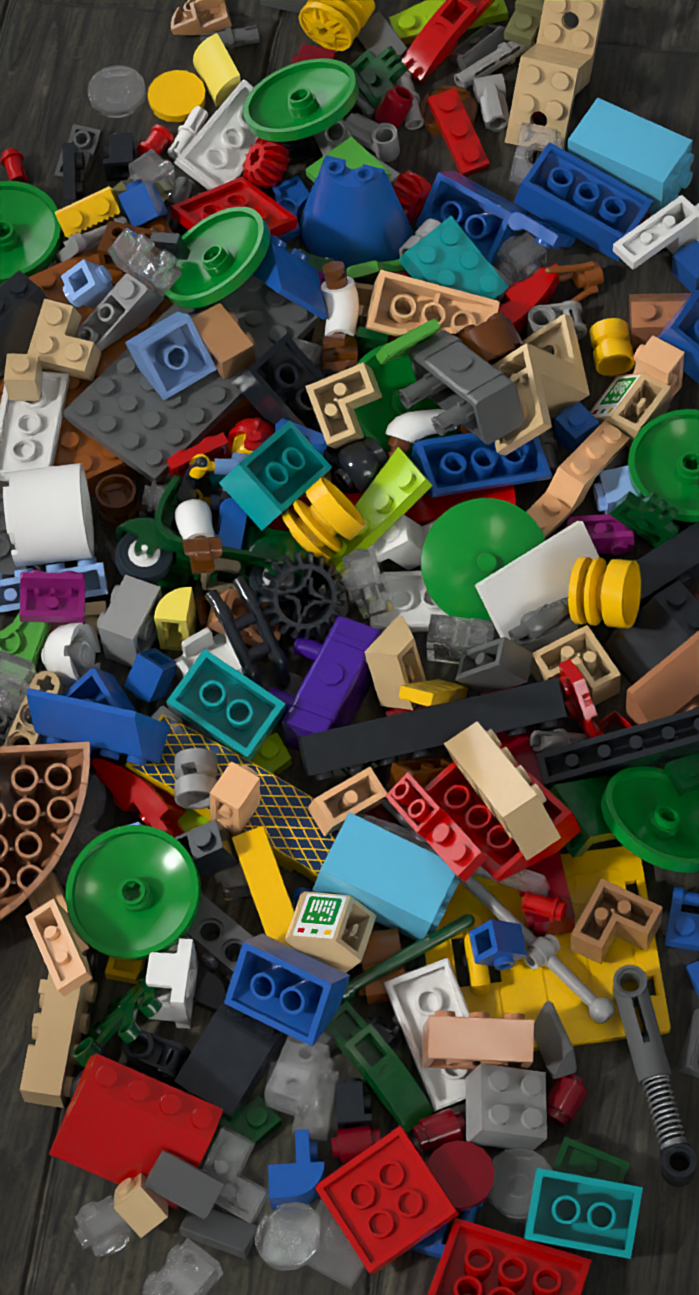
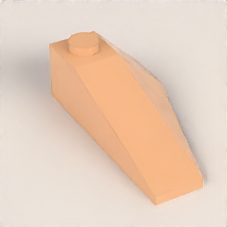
M380 270L370 300L366 329L397 337L435 318L440 325V330L437 333L446 330L450 334H458L461 329L468 325L474 324L477 326L486 322L490 316L498 312L500 301Z

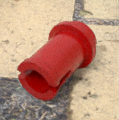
M16 148L5 150L2 153L0 162L6 168L9 181L27 183L28 176L22 163L24 157Z
M527 890L522 901L521 910L549 918L551 923H555L556 920L562 922L567 910V902L562 901L560 896L554 899Z

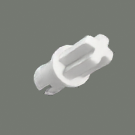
M196 106L192 109L184 125L179 126L177 129V137L167 151L172 159L176 160L201 130L208 117V112L202 107Z

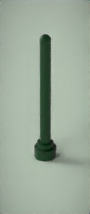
M465 914L348 980L340 1005L346 1001L351 1003V998L356 996L355 992L472 927L475 923V918L471 914Z

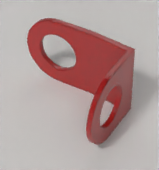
M615 710L597 725L600 731H603L613 722H616L623 729L632 727ZM609 719V721L607 722V724L604 725L603 727H601V725H602L606 720Z

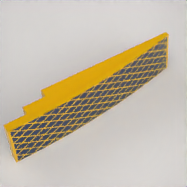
M161 714L158 721L170 725L160 764L147 761L146 766H140L127 762L126 767L174 797V783L177 779L174 775V757L182 750L202 748L216 753L218 757V774L215 779L217 782L231 761L239 766H249L260 777V805L240 834L263 825L277 864L291 873L293 870H296L315 883L320 869L342 827L324 836L307 809L314 798L226 747ZM210 807L193 809L212 821L210 818ZM228 830L233 836H237V834Z

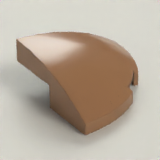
M188 0L183 6L184 11L182 12L180 7H178L171 20L173 35H200L232 26L225 0Z

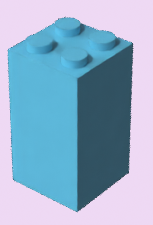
M600 98L595 100L568 139V153L654 200L649 211L651 215L656 214L677 199L680 190L688 187L693 176V172L690 171V166L694 159L691 139Z
M349 812L320 869L312 891L351 895L377 915L376 922L390 929L398 928V933L417 942L425 938L426 934L430 935L436 931L460 879L455 877V873L440 856Z

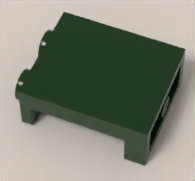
M609 775L553 785L549 790L572 811L581 830L565 845L573 858L583 856L593 843L617 839L608 828L601 809L603 792L611 780Z

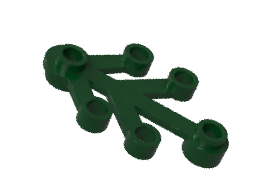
M148 965L136 977V981L139 984L123 995L116 997L109 1004L107 1009L110 1014L91 1025L86 1033L89 1038L83 1040L73 1051V1058L82 1067L86 1066L89 1057L95 1054L104 1056L101 1052L102 1047L120 1026L118 1035L126 1044L139 1036L141 1028L135 1023L138 1006L139 1010L147 1018L153 1017L162 1008L163 1004L156 997L157 992L162 988L146 985Z

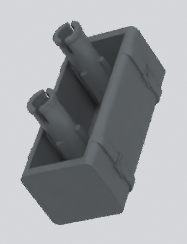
M443 330L409 350L408 355L416 382L399 390V399L407 409L426 397L441 407L444 412L431 418L432 425L440 436L445 435L446 432L462 424L485 444L489 445L524 424L525 420L516 384L508 379L505 373L495 369L464 345L458 337Z

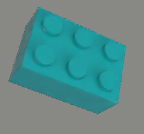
M452 216L447 218L398 259L400 264L414 279L495 300L509 288Z
M289 420L239 463L219 484L253 522L263 530L325 475L332 466Z
M205 648L166 701L168 708L222 746L249 761H252L287 711L284 702Z
M536 1168L524 1239L631 1259L643 1187Z

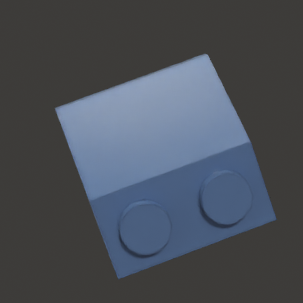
M176 312L125 342L139 370L163 400L168 399L217 370L189 314Z

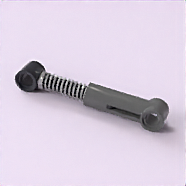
M625 965L615 972L612 987L613 998L618 1006L638 1083L641 1086H645L644 1090L647 1092L646 1097H648L647 1102L650 1103L649 1108L652 1109L650 1113L653 1115L652 1120L655 1121L654 1126H656L655 1131L658 1133V1142L661 1144L659 1152L662 1160L661 1174L668 1184L675 1187H683L694 1179L698 1163L697 1155L690 1147V1144L687 1143L686 1137L682 1136L685 1132L680 1131L683 1126L679 1125L681 1120L677 1119L679 1114L675 1113L678 1108L674 1107L676 1102L672 1101L675 1097L671 1096L673 1091L669 1090L671 1085L667 1084L672 1077V1073L647 987V976L640 967ZM631 981L637 984L639 988L633 992H628L621 985ZM635 1007H637L641 1024L643 1027L644 1032L642 1033L640 1031L637 1016L635 1013ZM675 1159H682L689 1167L684 1171H676L671 1167L670 1162Z

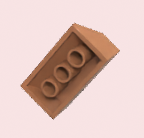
M693 293L629 294L632 347L638 348L641 344L646 345L652 335L658 337L665 325Z
M699 631L627 689L625 719L631 726L699 708Z

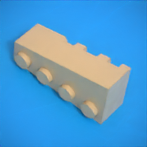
M477 721L444 743L456 766L476 793L481 796L491 813L497 817L511 840H515L520 852L527 861L561 838L543 806V803L547 801L543 792L537 784L529 785L532 781L521 765L516 768L514 767L517 763L506 747L500 750L499 747L502 744L492 729L485 731Z
M83 956V958H84V960H85V962H86V964H87V966H88V969H89V971H90V967H89L87 958H86V956ZM50 972L47 980H40L38 993L40 994L39 1004L42 1011L41 1013H34L32 1022V1039L36 1040L35 1045H28L20 1086L24 1102L65 1108L66 1099L70 1097L71 1085L75 1077H72L74 1065H80L73 1058L72 1054L80 1044L82 1033L86 1034L89 1029L90 1014L87 1013L89 1002H95L98 985L97 982H94L93 977L66 996L57 991Z

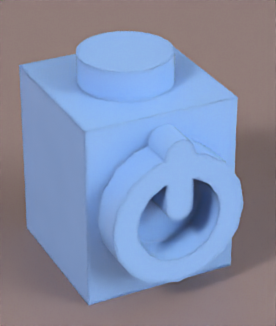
M85 259L61 276L65 284L63 292L69 302L75 307L84 305L93 309L114 288L111 283L112 276L108 269L103 265H98Z
M628 466L604 470L598 474V483L593 484V495L599 511H605V514H609L612 506L629 491L638 496L631 485Z

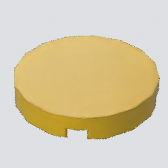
M173 70L165 72L154 79L149 86L148 102L158 118L167 122L179 123L186 121V118H188L192 109L196 106L204 108L206 90L203 82L195 74L183 70Z

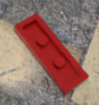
M456 88L428 97L427 103L459 173L467 177L488 169L490 162Z

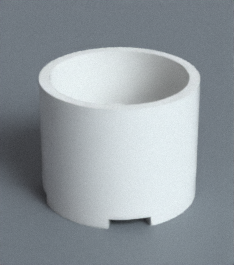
M82 463L4 473L5 480L9 482V486L3 487L5 522L11 544H14L16 549L11 550L16 567L94 557V527L91 501Z

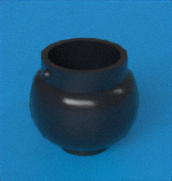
M363 438L361 441H353L339 451L336 456L337 469L334 470V474L347 491L353 489L358 493H365L389 458L373 438Z

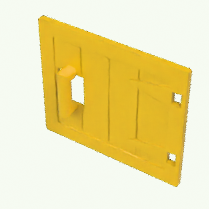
M625 846L586 851L583 856L573 858L570 853L560 854L575 913V926L600 879L606 880L625 890L626 885L637 883L639 896L648 900L642 860ZM480 866L472 875L526 927L524 913L521 910L524 897H519L516 878L521 877L520 872L497 882ZM459 882L436 931L465 914H471L475 918V923L472 927L451 938H464L470 986L460 987V990L470 1013L487 1012L490 1013V1018L504 1019V1014L518 1013L524 1014L525 1020H534L535 1022L545 1002L551 1001L572 1046L626 1039L618 1006L612 994L613 978L615 972L620 967L635 965L645 972L647 980L653 978L656 996L651 995L650 997L661 1035L670 1033L671 1026L655 936L647 951L616 937L602 964H599L571 951L572 932L553 935L561 946V950L556 953V957L598 998L606 997L615 1005V1013L606 1023H596L589 1016V1007L547 966H540L534 970L522 958L516 961L515 966L512 968L500 970L502 982L491 983L488 966L475 964L469 931L491 919H499ZM528 927V929L534 934L533 927ZM451 939L425 953L426 965L448 958L457 980ZM631 981L621 985L628 992H633L639 988L637 984ZM635 1007V1013L637 1016L640 1031L642 1033L644 1032L643 1027L641 1024L637 1007ZM533 1040V1051H538V1046L535 1040Z

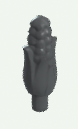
M568 597L548 605L545 603L544 606L523 615L520 625L508 631L510 639L513 642H517L525 636L530 639L538 638L549 628L559 624V620L569 614Z

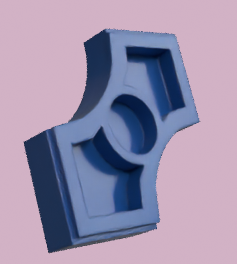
M298 175L272 188L275 202L297 217L296 229L277 236V238L285 243L301 235L298 217L310 194Z

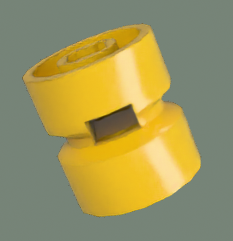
M608 318L592 325L589 329L591 346L594 348L593 357L597 372L604 376H618L630 371L634 367L635 361L633 360L634 352L630 344V332L626 321L618 318Z

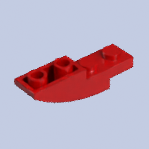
M446 0L426 23L402 58V62L407 66V71L411 73L412 78L422 83L458 46V39L495 0Z
M542 267L530 278L522 282H514L504 291V304H499L497 313H504L505 317L512 321L519 334L527 327L529 311L534 306L547 305L559 284V273L547 274L545 273L547 267Z
M94 758L91 761V764L97 771L96 776L98 780L110 789L115 796L113 798L115 804L121 810L139 813L140 818L146 825L160 829L174 838L186 833L177 821L186 811L183 807L176 804L174 797L127 768L125 764Z
M409 772L385 795L416 833L429 843L457 877L464 882L488 859V856L478 846L477 841Z

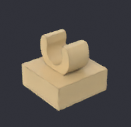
M106 601L85 603V624L91 625L96 634H100L99 629H97L98 618L102 611H107L108 609Z

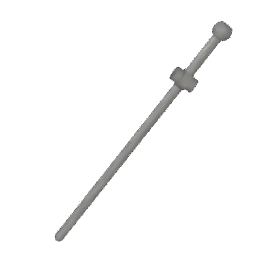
M361 771L352 772L350 774L354 776L360 773ZM385 798L381 805L428 851L438 855L429 843L416 833L395 807ZM473 875L466 882L460 879V882L500 921L521 924L524 942L527 946V956L523 959L531 969L536 970L540 966H547L589 1007V1016L596 1023L604 1024L614 1015L615 1005L606 997L598 998L556 957V953L561 950L560 943L556 937L547 934L545 937L537 938Z

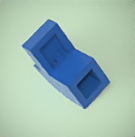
M309 1129L295 1130L296 1163L268 1165L269 1199L272 1210L300 1208L308 1205L319 1196L315 1186L326 1178L325 1163L318 1162L317 1141H311Z

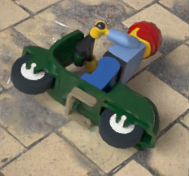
M245 418L238 422L229 433L228 441L231 448V459L215 458L214 462H212L206 455L197 454L190 461L189 464L191 466L185 471L183 480L181 476L176 474L169 483L165 482L164 486L158 485V481H152L151 487L145 486L142 504L148 505L147 512L156 510L155 519L134 518L125 521L116 528V540L119 544L116 548L115 559L116 566L123 577L128 575L153 584L162 580L171 571L180 575H190V577H194V580H200L202 582V589L209 592L216 589L218 593L222 594L229 588L237 590L233 585V581L239 576H244L250 587L260 597L267 595V592L260 590L259 584L269 585L270 580L263 576L264 572H269L272 575L276 572L271 566L273 561L282 567L284 564L281 556L286 554L293 562L295 551L301 552L304 561L305 554L308 551L295 540L290 531L275 530L268 526L261 530L258 526H250L252 519L224 488L221 494H211V497H204L201 491L196 489L197 479L202 478L206 471H214V474L227 476L239 463L275 433L271 424L262 420V418ZM191 499L206 502L211 507V510H219L217 534L214 535L221 538L222 555L214 559L215 572L192 574L190 558L185 555L182 546L183 538L180 532L174 531L170 527L178 505L184 501ZM302 569L290 573L280 586L293 584L298 574H301ZM312 570L313 588L315 591H318L324 584V581L315 570ZM303 587L301 588L302 592L300 590L296 593L288 592L298 599H301L302 596H313L305 591ZM278 595L280 608L291 606L289 598Z

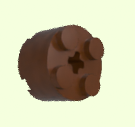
M502 312L493 314L486 322L477 326L474 324L468 325L458 333L463 344L490 365L495 364L524 345L512 321L506 318Z

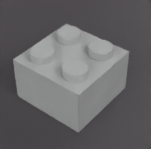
M128 575L124 576L120 585L117 584L114 587L110 599L111 603L107 611L101 612L97 621V629H99L100 642L103 645L105 658L132 667L138 653L152 648L158 636L154 615L158 603L163 598L161 587Z
M480 1064L465 1078L466 1141L481 1146L532 1152L547 1139L546 1072Z

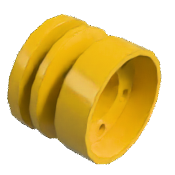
M308 0L301 9L298 18L302 29L314 42L324 48L344 51L350 48L360 29L364 27L373 14L375 2L374 0Z
M322 476L306 491L307 497L312 504L311 506L297 499L293 503L296 512L287 508L281 516L295 540L306 551L313 552L316 558L320 556L325 557V563H327L333 557L330 549L337 553L342 549V545L336 536L337 533L351 541L367 524L352 502L332 482Z
M578 557L574 563L569 582L568 606L571 620L574 624H586L588 622L590 625L595 626L603 618L607 627L631 628L636 620L641 599V573L638 563L634 560L613 559L607 566L603 558H594L592 560L591 557Z

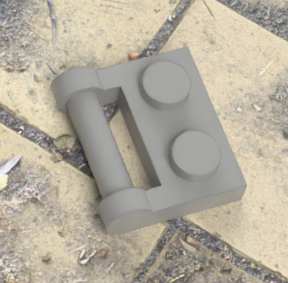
M124 216L112 219L114 222H127ZM107 225L100 226L82 235L76 233L69 236V240L64 242L65 247L57 253L60 263L99 246Z

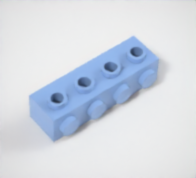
M96 557L77 560L78 566L65 568L64 562L45 565L47 571L45 573L74 571L85 574V598L109 593L104 562L97 563ZM33 568L14 571L15 577L2 579V574L0 573V612L20 609V573L30 572Z

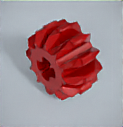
M258 138L255 145H250L248 154H245L246 160L242 164L244 168L243 176L259 188H274L277 181H282L284 172L288 171L286 166L290 162L288 157L289 149L280 142Z
M408 170L404 174L398 175L397 180L392 182V187L410 223L412 220L416 221L430 193L431 184L422 176Z

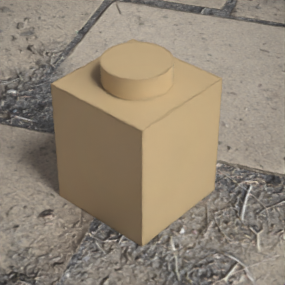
M7 354L4 383L8 399L40 401L43 373L38 354Z
M142 1173L133 1180L131 1178L125 1179L118 1185L114 1194V1209L140 1238L168 1217V1202L164 1197L144 1186L146 1177Z

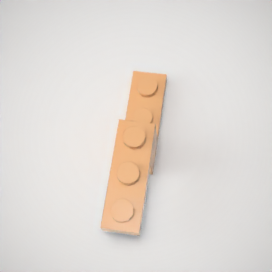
M606 420L558 467L547 491L526 511L540 527L545 539L583 502L598 474L626 447L630 440V437Z
M51 871L39 888L28 898L33 912L25 917L57 991L66 996L92 979V975L82 955V952L87 950L89 946L74 928L67 911L66 895L58 877Z

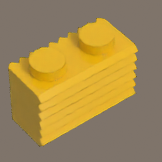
M110 187L104 188L55 212L67 238L76 233L84 234L86 231L89 232L91 229H96L97 226H102V224L107 225L109 220L112 221V219L118 216H123L119 201Z

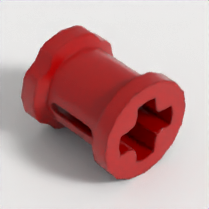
M157 124L151 128V134L145 142H141L136 148L138 154L151 164L159 162L161 153L174 142L172 133L165 127Z

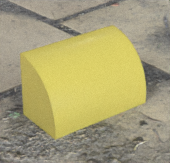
M218 33L210 36L198 46L193 56V64L217 107L222 105L240 84V74Z
M192 587L175 589L166 594L158 603L154 620L160 649L183 651L181 643L195 634L198 617Z

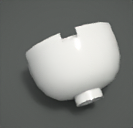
M83 623L65 624L54 629L49 634L41 653L42 662L47 671L55 673L63 685L72 686L92 667L100 669V663L94 664L95 653L101 652L97 634L91 625Z

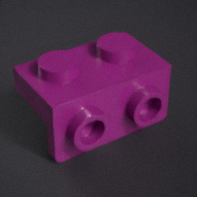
M610 514L567 517V527L576 521H583L598 554L623 555L634 551V532Z
M41 570L20 573V622L84 623L85 574L74 571L45 573Z

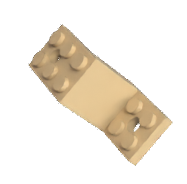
M544 0L537 43L521 55L505 143L543 151L548 142L565 150L575 95L590 82L606 0ZM573 12L577 15L579 19L577 27L571 28L565 24V13ZM539 111L546 115V126L539 127L533 122L532 116L534 112Z
M565 313L522 341L523 346L492 365L495 369L505 373L507 378L516 384L525 420L522 426L495 441L496 451L501 455H508L551 428L550 416L554 418L564 408H570L590 395L573 317Z

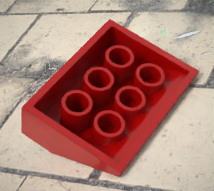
M453 761L425 788L477 841L478 846L488 856V859L481 867L497 882L556 854L581 831L572 811L524 768L532 781L529 785L537 784L546 797L547 801L543 803V806L561 836L559 840L527 861L520 852L515 840H511L497 817L491 813L481 796L476 793ZM517 761V764L514 765L515 768L520 765Z
M95 1054L89 1057L48 1155L118 1185L127 1178L133 1180L140 1173L147 1177L163 1149L198 1168L212 1140L224 1109L104 1056ZM164 1198L168 1202V1207L175 1210L178 1208L177 1204Z
M455 1218L428 1295H582L592 1260Z

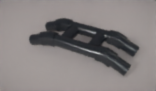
M239 576L233 581V585L241 595L240 598L249 613L234 619L230 608L216 589L206 593L205 597L212 606L219 623L223 626L241 665L243 675L262 687L258 668L253 661L269 653L268 656L276 672L278 683L280 685L290 683L291 677L288 671L289 666L286 656L280 648L271 626L263 613L259 597L254 589L250 587L244 576ZM255 624L263 642L247 649L239 631Z

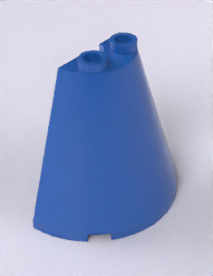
M325 155L300 219L301 239L310 254L322 258L329 257L335 261L343 262L345 272L350 266L374 260L386 262L399 259V249L415 234L385 170L365 164L358 169H350L346 166V160Z

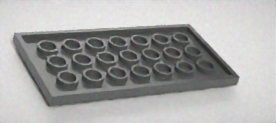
M252 274L234 292L210 305L187 309L173 304L150 327L176 312L189 314L192 319L214 305L221 303L227 312L230 310L234 312L244 333L249 332L254 338L257 348L254 349L255 359L257 360L286 333L298 344L321 320L320 317L280 295ZM127 348L63 411V416L65 420L157 485L169 473L167 459L179 450L189 449L197 445L245 397L232 382L247 368L226 380L215 370L168 399L163 400L141 373Z

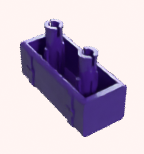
M338 616L324 643L309 638L306 639L303 635L297 637L293 646V654L314 660L296 696L271 687L268 691L286 704L287 711L282 721V727L288 747L300 752L297 737L351 724L373 682L366 661L365 651L382 634L380 630Z

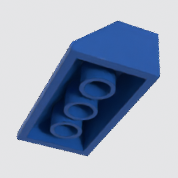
M548 142L521 182L514 203L619 262L621 258L613 252V244L642 223L654 200Z
M473 433L415 441L410 455L411 461L433 485L425 493L431 498L547 480L552 477L538 436L506 456L497 453L495 442L487 445Z
M31 688L27 689L26 696L35 733L47 737L46 743L90 742V754H92L93 749L100 750V756L118 760L120 755L128 756L127 762L136 765L146 766L147 761L160 764L170 725L135 711Z

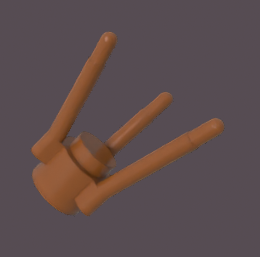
M596 261L548 267L545 269L547 274L571 272L559 275V282L573 279L578 289H584L583 292L569 301L580 302L589 295L598 293L597 286L602 285L604 282L602 269Z

